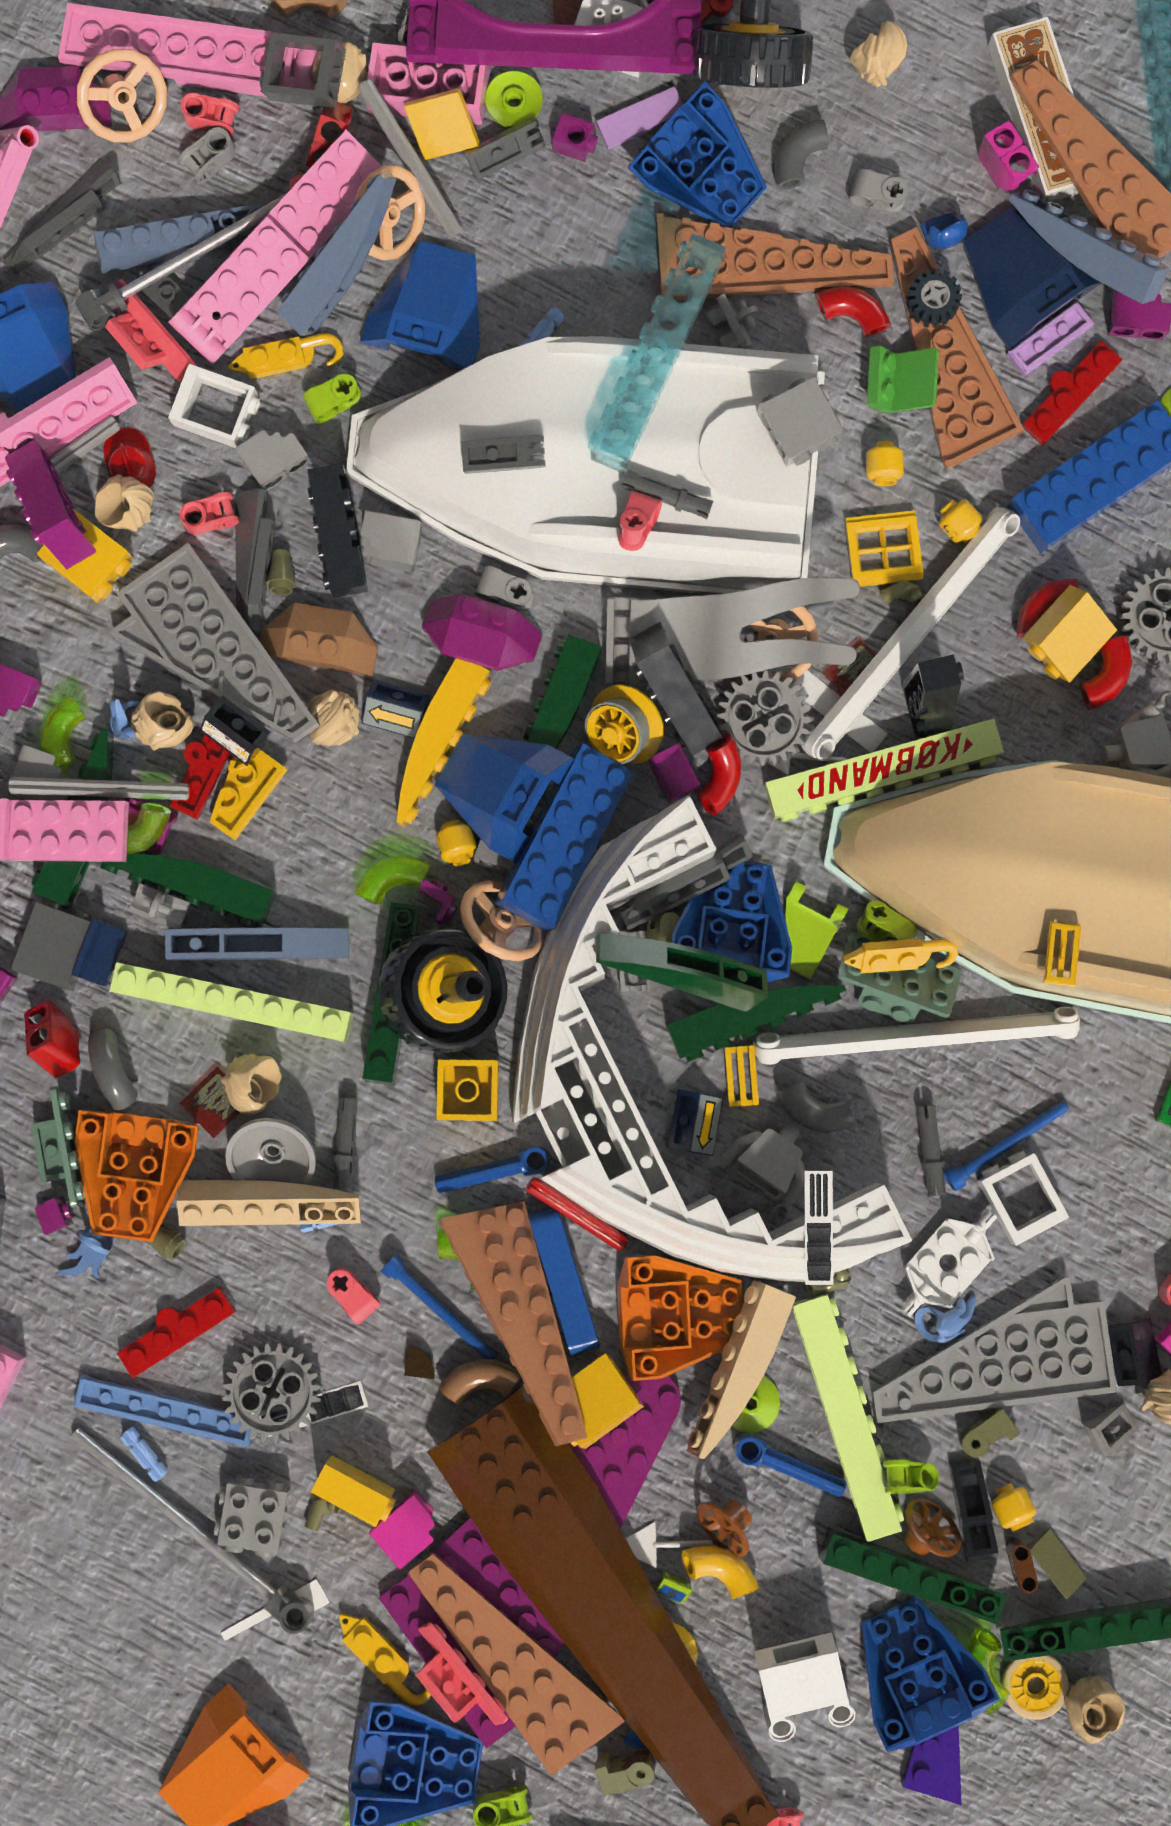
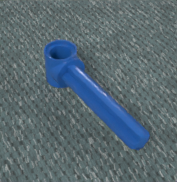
M541 1146L520 1150L518 1156L437 1175L435 1177V1186L439 1193H444L521 1173L525 1177L537 1175L549 1168L551 1155L547 1149ZM532 1152H539L543 1155L544 1165L542 1168L536 1169L530 1165L529 1156Z
M743 1432L734 1439L733 1450L743 1464L758 1467L760 1464L837 1497H841L845 1492L846 1480L767 1447V1441L756 1437L752 1433ZM746 1442H754L756 1445L755 1451L750 1455L741 1454V1447Z

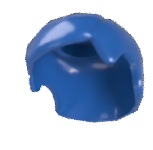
M948 213L923 222L921 228L926 242L931 247L948 249L956 246L966 237L968 223L963 214L961 215V220H959L956 213Z

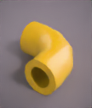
M715 1545L690 1547L682 1551V1562L685 1571L692 1580L704 1576L716 1577L724 1583L732 1600L760 1589L757 1579L747 1563L740 1557L735 1556L729 1549Z

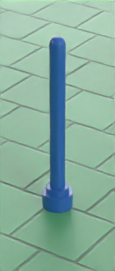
M1065 1101L1058 1102L962 1167L961 1165L956 1167L950 1166L943 1171L945 1180L957 1192L966 1186L965 1182L969 1180L968 1176L1067 1112L1068 1104Z
M397 1253L384 1265L380 1271L388 1279L392 1277L395 1281L397 1279L401 1281L484 1359L496 1358V1353L406 1270L407 1266L403 1264L405 1260Z

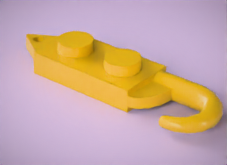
M320 333L302 338L298 336L242 348L243 353L228 365V369L247 375L251 380L307 368L314 359V347L327 344L335 348V356L326 363L330 367L336 365L341 360L344 347L338 337L330 333Z
M944 939L862 943L861 948L842 958L844 963L858 968L862 974L918 969L919 966L927 962L932 952L948 951V957L935 965L936 968H944L956 960L958 948L950 941Z

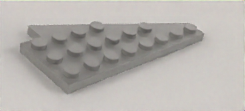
M186 543L116 593L131 616L109 631L115 639L220 699L223 695L253 719L294 743L320 726L189 543Z
M1070 1276L1061 1277L873 1390L872 1397L876 1422L882 1423L1117 1392L1104 1301L1074 1304Z

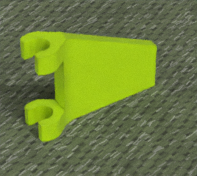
M795 881L786 898L785 921L792 945L790 969L811 980L848 908L837 903L830 918L823 916L798 902L806 886Z

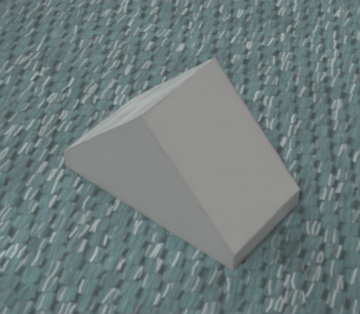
M1124 1403L1118 1404L1082 1423L1094 1449L1104 1457L1110 1456L1138 1430Z

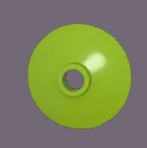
M507 71L496 76L491 81L486 90L485 104L489 115L494 121L502 126L511 128L527 119H536L542 108L543 95L538 82L532 76L521 71ZM515 100L520 104L517 107H511L509 103Z
M765 1375L751 1397L756 1400V1406L753 1409L745 1407L733 1423V1428L741 1432L755 1433L766 1429L776 1419L780 1408V1397L774 1383Z

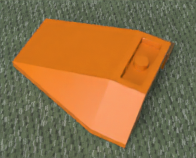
M78 1111L75 1145L92 1234L147 1242L154 1241L195 1157L199 1131L198 1125L174 1119L122 1112Z
M658 1256L625 1257L617 1284L620 1349L631 1381L662 1379L723 1351L724 1346L729 1343L733 1333L734 1320L740 1314L743 1307L742 1280Z
M229 1683L205 1704L158 1791L161 1797L188 1826H226L288 1797L311 1774L291 1751L284 1755L245 1712L249 1705Z

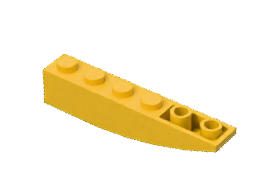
M456 658L430 702L416 733L401 786L396 822L402 828L405 827L407 822L412 824L419 812V808L416 807L421 797L426 799L434 786L431 780L436 771L441 773L449 759L445 755L450 746L455 748L463 735L460 729L465 720L470 722L475 715L478 706L474 704L480 695L484 697L488 692L492 681L489 680L491 676L490 671L486 668Z

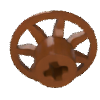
M916 1498L910 1501L905 1510L909 1529L905 1532L904 1537L908 1547L920 1556H926L932 1552L938 1556L951 1557L958 1553L961 1547V1536L951 1516L931 1500ZM915 1505L919 1506L921 1514L913 1510ZM927 1506L937 1511L932 1518L929 1517L930 1510ZM942 1517H944L948 1521L950 1526L946 1525L941 1527L939 1525V1522L941 1521ZM944 1535H954L955 1544L949 1537H944ZM940 1544H943L949 1550L940 1549Z
M733 1499L723 1508L709 1502L701 1503L697 1508V1516L709 1538L718 1547L731 1550L737 1557H744L749 1551V1544L743 1531L752 1523V1516L747 1508ZM717 1529L719 1531L717 1537L713 1535L712 1530ZM725 1538H728V1547L723 1544Z

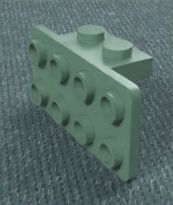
M851 931L848 935L842 957L861 948L862 943L872 941L863 937L859 932ZM841 958L837 977L840 980L862 987L856 1005L862 1006L869 1011L887 1015L897 1021L912 1024L920 1009L942 1017L950 1016L961 978V971L950 965L944 968H936L935 965L939 961L929 958L918 969L861 974L858 968L844 963L843 958Z
M50 1087L55 1119L31 1124L41 1183L65 1179L71 1208L83 1206V1199H85L82 1181H79V1161L72 1140H75L76 1129L74 1122L68 1120L67 1111L71 1110L70 1096L61 1087Z

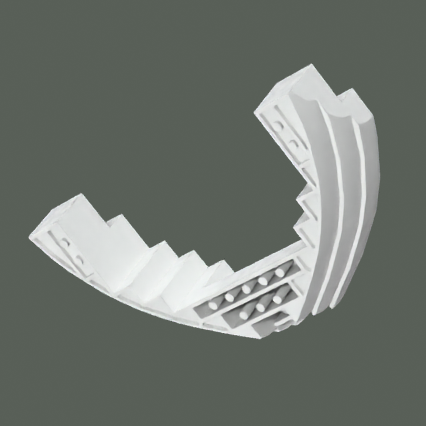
M688 795L595 850L556 928L547 932L543 948L532 974L518 1046L512 1124L535 1113L537 1114L562 1165L561 1168L539 1179L605 1223L671 1256L720 1272L775 1281L805 1282V1214L768 1232L759 1212L752 1208L727 1219L717 1198L711 1194L685 1206L580 991L605 980V972L601 964L596 963L595 951L597 934L619 935V930L609 911L635 899L638 894L714 856L717 849L691 797ZM875 1182L833 1203V1273L850 1268L877 1254L888 1252L912 1241L884 1184Z

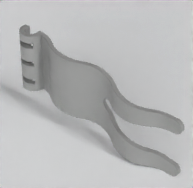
M801 578L726 594L647 600L632 597L608 598L605 683L629 682V684L633 685L648 684L645 677L641 680L639 679L632 666V663L636 661L631 643H614V638H631L659 622L662 623L666 631L669 645L673 644L684 666L682 669L684 671L688 670L693 680L732 678L794 664H852L857 657V651L852 646L805 639H767L747 642L743 641L741 631L745 626L791 609L815 603L854 598L860 592V584L853 578ZM615 610H631L630 616H615ZM627 664L629 665V671H613L614 665Z

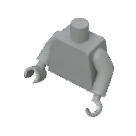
M1171 690L1164 691L1159 697V702L1152 701L1119 725V729L1113 738V745H1106L1101 748V756L1104 763L1119 762L1120 769L1171 778V738L1164 716L1161 714V708L1166 706L1165 697L1171 694Z
M785 1124L779 1134L768 1128L764 1133L754 1131L741 1136L721 1156V1162L716 1161L710 1165V1175L715 1179H721V1176L715 1174L714 1166H719L722 1169H725L727 1166L732 1167L731 1169L777 1200L773 1205V1215H775L779 1207H785L787 1212L783 1220H787L791 1215L790 1204L795 1203L805 1184V1165L800 1160L803 1151L794 1145L800 1133L795 1127Z

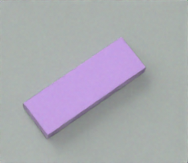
M674 86L597 120L596 126L607 150H610L660 128L683 103Z
M1076 301L1008 351L1006 355L1021 375L1025 377L1092 328L1095 323Z

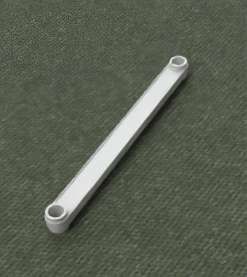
M996 507L989 513L987 522L828 714L812 730V733L804 736L807 743L802 745V748L806 754L821 761H825L832 756L835 746L1004 541L1018 531L1020 517L1014 511L1003 507Z
M1059 1007L1054 1012L783 1036L766 1032L757 1036L755 1052L758 1062L771 1065L778 1063L781 1059L1043 1036L1070 1039L1078 1035L1080 1016L1078 1015V1010L1073 1007Z

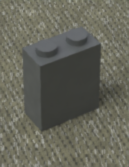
M46 900L45 905L35 902L10 970L73 991L78 977L73 976L72 972L90 928L91 915L74 910L73 915L62 912L63 905Z

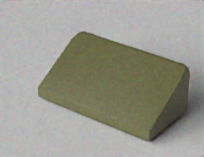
M1050 1528L1026 1545L1030 1549L1031 1555L1065 1599H1068L1087 1579Z

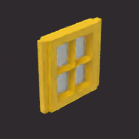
M915 510L845 518L851 578L856 579L860 587L924 579Z

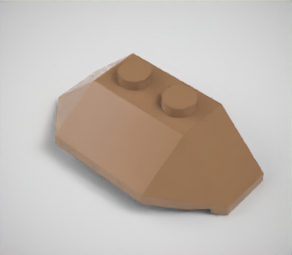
M293 603L262 628L260 643L273 661L373 677L378 648L353 612Z

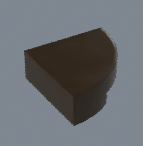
M409 1344L404 1376L435 1379L434 1365L429 1356L421 1348Z

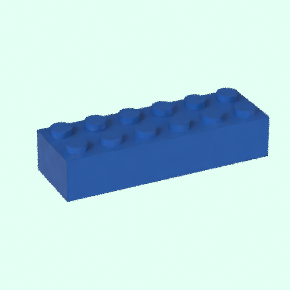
M1157 400L1012 498L1007 507L1020 517L1021 527L1040 554L1171 466V417Z
M584 743L573 748L570 756L574 760L561 784L555 783L529 834L530 839L518 861L514 863L494 902L496 905L545 932L556 928L634 773Z

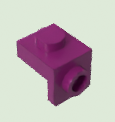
M433 878L430 883L424 879L418 890L443 905L435 921L440 925L443 924L444 920L449 922L458 908L454 905L456 898L446 892L449 887Z
M63 1196L45 1201L44 1204L35 1207V1212L45 1235L74 1224L72 1221V1208Z

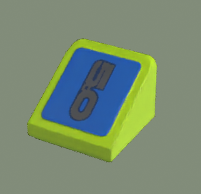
M665 1571L661 1575L655 1592L674 1602L683 1604L691 1594L692 1588L690 1582Z

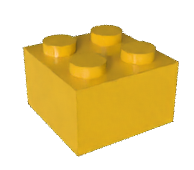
M438 1059L436 1120L498 1121L499 1061Z

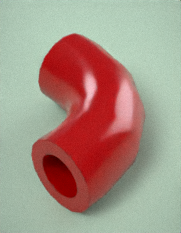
M840 286L816 293V301L825 320L838 316L850 317L858 322L865 337L876 335L892 325L878 300L862 289Z
M1063 579L1047 582L1031 592L1020 609L1017 637L1022 638L1069 585L1079 588L1078 580Z
M1127 636L1107 641L1100 648L1103 661L1101 670L1092 679L1080 683L1081 695L1088 710L1099 708L1115 699L1128 683L1132 668V657Z
M729 733L722 734L723 740L706 748L712 762V775L705 787L697 793V799L701 806L713 816L718 815L734 797L741 779V757L736 742Z

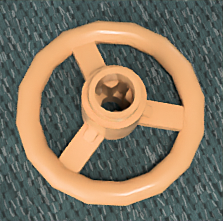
M111 49L97 55L83 69L77 84V106L84 123L97 136L111 142L131 143L147 136L160 123L167 107V86L161 70L148 56L133 49ZM115 61H131L135 63L125 78L119 74H111L103 80L101 87H90L94 75L103 66ZM147 72L151 76L156 89L155 105L150 116L141 124L133 107L136 101L134 87ZM88 100H105L114 109L122 111L131 130L114 131L103 126L93 116Z
M398 165L382 166L369 174L359 187L355 197V201L362 198L368 190L366 188L368 182L379 174H392L394 177L404 181L409 187L408 191L398 197L390 198L387 212L379 230L380 247L373 244L368 254L381 261L397 259L405 254L418 237L425 221L426 201L420 191L418 181L412 172ZM414 203V218L410 231L402 242L393 247L392 227L398 222L400 211Z
M804 606L791 609L803 622L802 625L790 627L781 619H772L767 623L761 620L749 625L758 633V640L773 639L771 635H774L777 639H798L802 637H807V640L814 641L819 639V632L814 618ZM796 664L791 670L782 672V680L789 676L793 677L792 681L797 680L812 664ZM764 670L760 671L761 677H763Z
M487 880L473 884L463 894L460 905L462 922L471 939L485 952L503 960L522 961L534 957L543 948L546 932L516 915L513 916L505 909L495 908L485 895L487 892L499 893L505 882ZM474 901L486 917L479 927L474 920L472 912ZM529 926L534 927L533 941L527 947L521 949L506 948V940L515 929Z

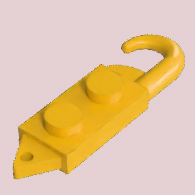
M343 1613L339 1614L344 1635L342 1641L384 1685L386 1684L408 1705H422L430 1699L431 1694L426 1688L422 1694L415 1695L403 1684L409 1672L407 1659L365 1616L358 1618ZM344 1618L348 1619L347 1623L343 1621Z

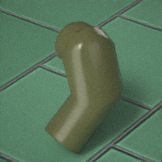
M899 581L879 592L886 605L901 598L911 602V605L917 606L925 597L919 585L908 581Z
M847 1268L834 1272L833 1285H806L809 1295L815 1296L847 1287L851 1281L850 1271Z
M321 1497L316 1498L312 1503L304 1526L310 1530L318 1531L325 1515L334 1512L337 1514L342 1509Z

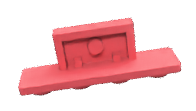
M123 279L117 280L115 283L117 289L127 285ZM136 294L127 298L124 301L128 309L122 312L119 307L116 308L120 316L109 319L105 328L141 370L162 363L174 378L181 383L188 364L195 366V362Z
M430 1622L423 1624L418 1630L435 1650L436 1654L415 1675L453 1723H456L477 1703L494 1725L504 1724L508 1720V1717L504 1714L505 1707L496 1697H491L484 1689L486 1685L483 1679L475 1672L471 1673L465 1665L466 1659L462 1653L450 1647L445 1640L447 1638L446 1634L438 1625H433Z

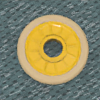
M1052 1655L1012 1660L1003 1674L1002 1691L1007 1704L1014 1712L1028 1719H1044L1055 1714L1064 1705V1698L1068 1695L1069 1681L1064 1667ZM1033 1677H1039L1043 1680V1688L1038 1693H1031L1027 1688L1028 1681Z

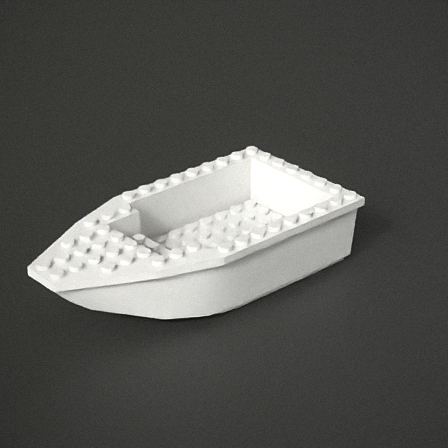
M604 336L546 337L490 355L430 386L352 415L346 473L347 476L455 542L543 580L716 595L748 590L781 581L807 578L818 451L812 453V458L799 466L793 463L786 467L758 416V410L763 398L774 392L780 395L789 390V385L801 378L807 381L815 377L818 385H824L825 372L818 371L819 355ZM532 435L544 436V443L532 444V448H545V455L533 456V460H545L546 467L473 474H465L463 472L461 441ZM627 469L679 489L687 488L690 493L713 500L708 518L704 519L684 510L678 512L675 510V507L662 502L657 522L652 527L644 546L636 551L623 549L618 543V534L621 529L620 517L632 492L621 488Z

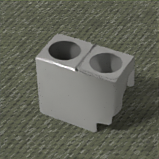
M262 430L235 448L240 459L260 487L265 489L266 492L310 463L306 451L293 433L282 437L278 432H274L269 436L265 430Z
M365 510L360 535L362 536L361 544L364 546L363 553L372 556L371 565L414 572L422 533L421 521Z
M26 745L22 746L12 777L78 779V775L70 771L73 765L72 762ZM22 794L37 800H67L68 796Z

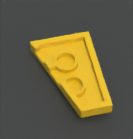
M262 750L248 766L235 757L233 760H230L227 769L229 772L224 787L220 789L209 821L234 841L287 772L283 765Z

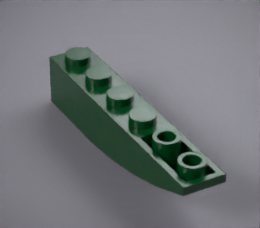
M569 634L565 642L560 640L554 656L558 658L555 669L549 668L544 681V684L548 685L545 696L539 695L534 707V712L538 713L534 724L528 723L523 739L527 740V742L550 745L555 749L559 747L582 704L601 654V646Z
M102 728L100 734L97 733L91 742L90 749L93 751L89 760H85L80 767L78 775L81 777L80 779H112L114 735ZM68 796L67 800L109 801V797ZM45 861L42 869H38L32 878L31 885L34 886L32 892L71 908L91 862Z
M127 853L126 862H101L100 866L101 869L116 875L118 870L129 873L127 879L143 885L146 880L157 884L156 890L171 896L173 891L184 895V901L198 907L201 902L212 905L210 911L227 917L228 913L239 916L237 922L252 928L255 927L256 923L264 926L277 894L271 889L217 868L159 855Z
M391 902L379 977L381 976L383 964L388 959L391 951L401 941L418 932L420 906ZM377 984L362 1079L368 1083L395 1086L402 1039L388 1026L382 1014L378 999L379 984Z
M606 933L596 935V963L745 1012L768 998L766 970L719 954L675 943Z
M808 985L769 990L768 998L746 1012L720 1003L666 1026L678 1058L686 1057L687 1062L704 1056L702 1050L713 1046L715 1051L731 1045L730 1038L741 1034L742 1039H746L758 1034L757 1027L768 1023L769 1027L772 1028L787 1022L785 1016L796 1012L799 1017L814 1011L812 1005L823 1000L826 1006L842 999L840 993L846 991L845 985Z
M829 1527L819 1553V1558L825 1565L994 1624L998 1623L1006 1598L1005 1593Z
M1171 1598L1084 1610L1000 1629L1004 1660H1020L1171 1638Z

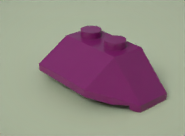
M78 66L19 69L0 95V130L25 125L32 126L36 131L89 128L84 123L77 106V84L83 71ZM92 80V82H91V84H90V87H99V86ZM88 100L93 116L103 126L112 127L111 105L105 100Z
M456 594L430 601L422 623V629L428 634L441 654L496 671L511 668L524 662H533L543 635L517 610L464 594Z

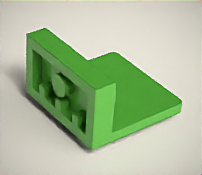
M882 346L870 347L867 405L884 414L934 407L937 395L939 350L928 348L895 354Z

